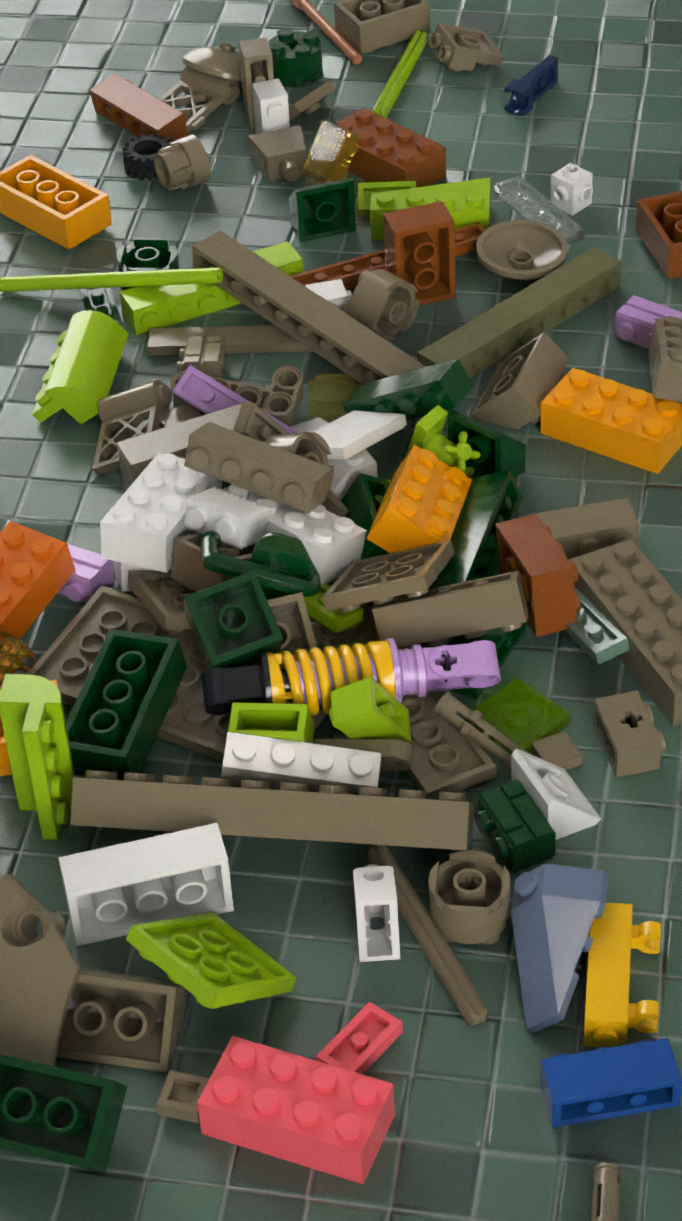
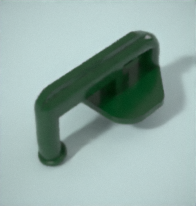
M208 530L201 535V559L205 569L234 578L255 571L267 600L300 592L303 593V597H312L320 591L319 573L302 541L297 538L280 533L265 534L257 541L250 560L246 561L218 553L217 549L220 547L222 540L217 532Z

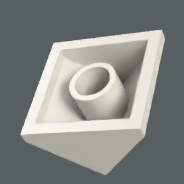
M519 749L514 750L511 754V781L518 780V782H521L555 831L556 840L594 826L601 820L600 816L564 768Z

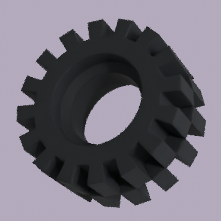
M145 134L140 135V139L133 137L131 138L132 142L127 141L122 148L126 174L130 175L133 179L138 176V180L143 181L144 178H148V181H153V177H157L153 163L154 155L159 152L158 150L170 146L172 142H170L169 138L164 139L162 135H158L156 138L155 134H150L149 137H145Z

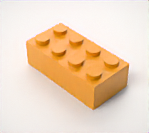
M32 155L0 171V213L68 250L112 225L108 194Z
M572 367L541 402L540 434L659 474L682 446V404L672 400L654 398L653 394Z
M414 444L394 473L366 539L389 553L450 540L472 480L459 468L450 467L439 460L430 450L421 449Z

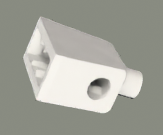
M377 864L356 868L353 870L359 960L360 962L400 959L398 905L394 868ZM373 917L383 918L385 927L379 930L371 929L370 919Z

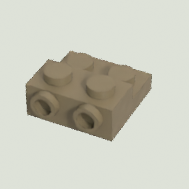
M438 23L435 32L431 34L429 40L430 48L436 49L438 52L439 61L445 62L447 67L455 72H461L462 70L473 72L476 63L481 66H489V64L500 66L504 57L487 33L481 30Z

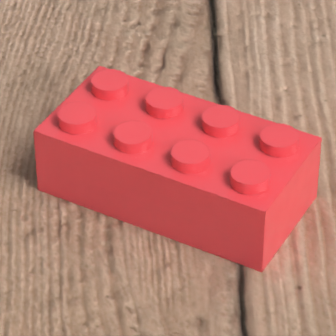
M232 1036L197 1102L201 1134L364 1184L395 1117L394 1084Z

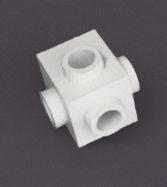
M572 163L553 173L550 181V205L573 216L592 204L593 173Z

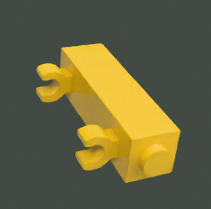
M606 903L602 918H594L590 928L589 936L593 939V942L588 951L584 1046L611 1048L627 1045L628 1028H635L639 1032L647 1034L657 1033L659 1002L642 1000L636 1004L629 1003L631 949H638L646 954L660 953L661 923L647 921L640 925H632L633 904Z

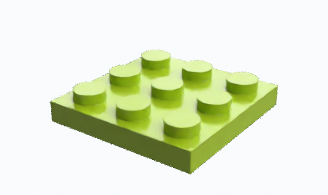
M214 912L131 925L126 937V941L139 950L141 957L155 963L167 973V977L172 982L182 985L195 996L196 1001L200 1005L210 1009L292 992L297 980L296 976Z

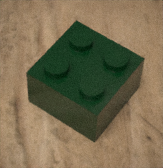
M255 571L184 597L183 610L208 669L216 667L233 668L259 658V651L272 653L280 650L283 637Z

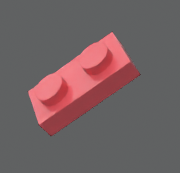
M368 1002L318 1053L316 1061L364 1074L403 1033V1022L373 1003Z

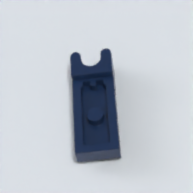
M548 55L520 80L514 79L506 85L504 91L512 93L509 102L504 107L507 112L518 116H525L533 109V103L558 82V57Z

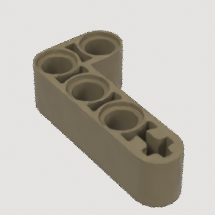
M286 365L278 368L273 375L269 389L209 376L247 401L253 402L260 409L287 426L291 427L295 424L303 400V378L301 371L297 367ZM185 371L175 374L171 379L170 387L174 407L188 404L172 393ZM198 409V411H199V413L201 414V416L206 415L205 413H203L202 411H200V410Z

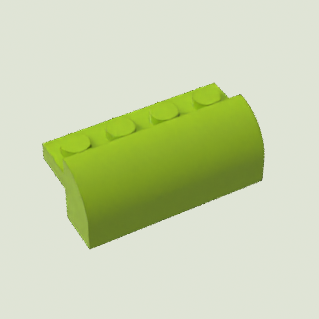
M81 311L72 315L68 328L56 340L58 345L49 359L51 364L42 378L44 383L35 397L36 404L32 415L42 423L61 409H64L80 425L97 415L99 400L109 395L129 333L113 318L98 311Z
M5 674L0 691V716L19 810L37 811L43 840H58L61 825L67 824L69 812H71L73 777H75L61 694L58 687L47 678L29 674Z

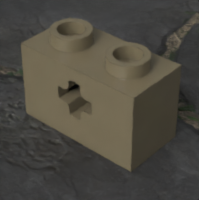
M638 690L594 699L593 726L616 778L660 769L661 753L666 751L665 738L661 730L655 729L652 709L649 704L644 705Z

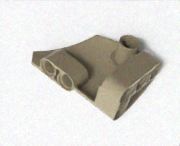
M4 874L0 877V1054L56 1067L62 1025L81 967L63 938L66 927L63 917L55 910L45 909L11 874ZM41 920L42 929L38 935L36 927L38 921Z

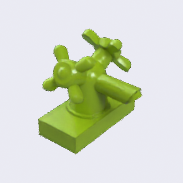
M437 405L417 422L407 454L415 444L421 449L430 450L439 460L450 467L459 468L466 476H472L474 468H466L465 461L470 458L478 459L481 453L473 451L471 446L466 443L468 435L465 431L459 433V443L456 445L442 434L448 412Z

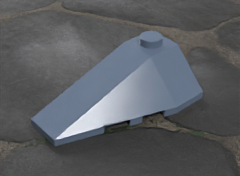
M545 863L530 872L521 874L515 879L511 915L526 1030L531 1034L564 1020L580 977L575 968L582 952H588L592 945L593 939L588 934L594 918H602L606 907L609 875L603 870Z

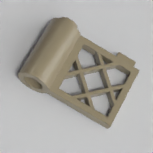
M186 66L181 73L180 81L159 99H162L166 104L175 109L177 106L192 104V107L179 109L185 117L192 116L186 123L189 133L191 130L196 131L206 122L205 118L219 105H230L237 100L240 88L236 80L214 76ZM181 92L189 94V96L175 98ZM208 101L207 104L195 106V103Z
M154 380L99 400L98 413L102 423L92 467L97 476L120 468L118 452L111 459L106 460L115 449L118 450L117 442L125 440L131 433L134 434L131 437L133 438L158 430L161 411L168 410L172 401L171 391L166 384H163L160 380ZM148 419L139 430L136 429L144 420ZM122 428L112 439H110L111 431Z

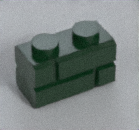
M514 780L501 785L500 789L495 787L479 794L478 811L474 812L475 822L482 834L488 832L492 838V847L499 860L506 859L512 870L517 872L531 867L534 862L539 864L552 859L556 855V833L520 781Z

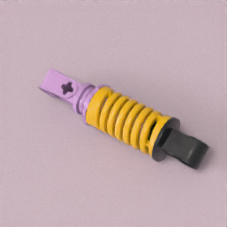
M390 638L383 641L368 642L365 646L361 643H355L352 648L344 644L340 645L337 650L333 646H326L323 652L317 647L311 648L309 653L304 649H298L294 657L287 650L276 654L259 651L258 665L233 668L216 667L208 669L201 674L205 712L210 715L230 714L233 702L291 704V701H293V704H308L312 716L319 714V704H322L323 712L329 714V710L332 707L331 691L369 677L374 679L400 703H402L403 696L415 694L417 697H425L426 692L471 687L486 688L496 685L501 681L496 646L494 642L488 640L421 648V645L417 644L412 645L410 649L402 650L398 649L394 639Z

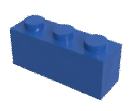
M668 1038L642 1040L634 1044L611 1048L600 1047L593 1051L569 1055L558 1054L551 1058L541 1059L540 1086L552 1128L680 1106L682 1078Z

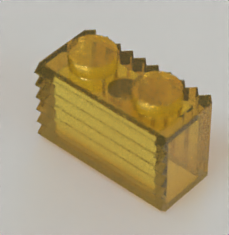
M322 119L301 174L321 184L346 179L347 168L350 166L352 156L358 150L361 135L336 123Z

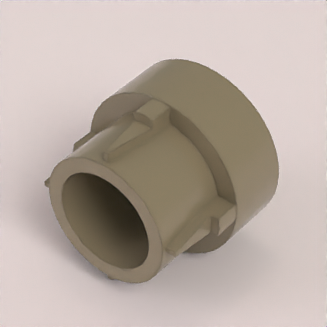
M194 135L175 140L170 143V146L158 150L159 152L154 155L153 163L156 175L162 186L168 189V191L178 188H190L207 182L210 179L211 169L207 153L200 140Z

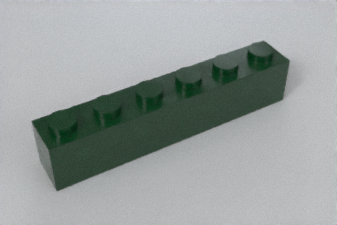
M510 470L472 479L450 539L455 554L429 589L493 575L499 559L495 524L514 519L522 500L521 493Z

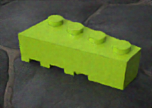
M490 177L371 194V240H384L383 213L440 201L444 203L453 217L454 229L478 222L485 229H488L490 227L491 211Z

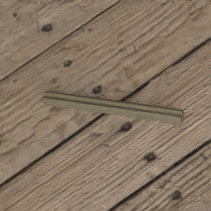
M377 845L376 847H370L368 850V860L371 864L392 866L394 868L398 910L464 1019L471 1026L484 1023L488 1018V1008L388 846Z

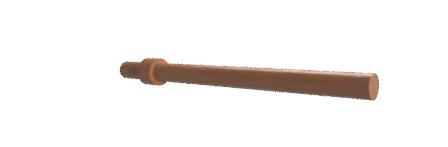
M291 0L292 4L297 9L303 10L353 64L358 65L361 63L362 56L309 3V0Z

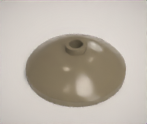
M220 42L219 47L204 46L192 50L183 56L182 63L193 69L242 82L240 53L235 51V45Z
M511 220L495 224L486 229L477 240L476 253L481 264L492 273L506 279L528 281L543 278L560 268L567 259L568 244L564 236L549 225L530 220Z

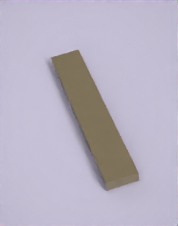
M275 325L150 328L148 339L149 356L179 355L180 348L186 347L189 337L203 336L207 339L208 336L222 335L225 338L226 354L314 352Z

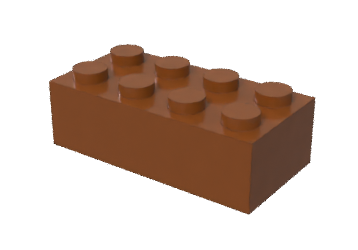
M359 109L324 130L325 160L369 182L416 181L417 188L434 185L446 177L445 146L392 122L390 119L371 112L369 109Z

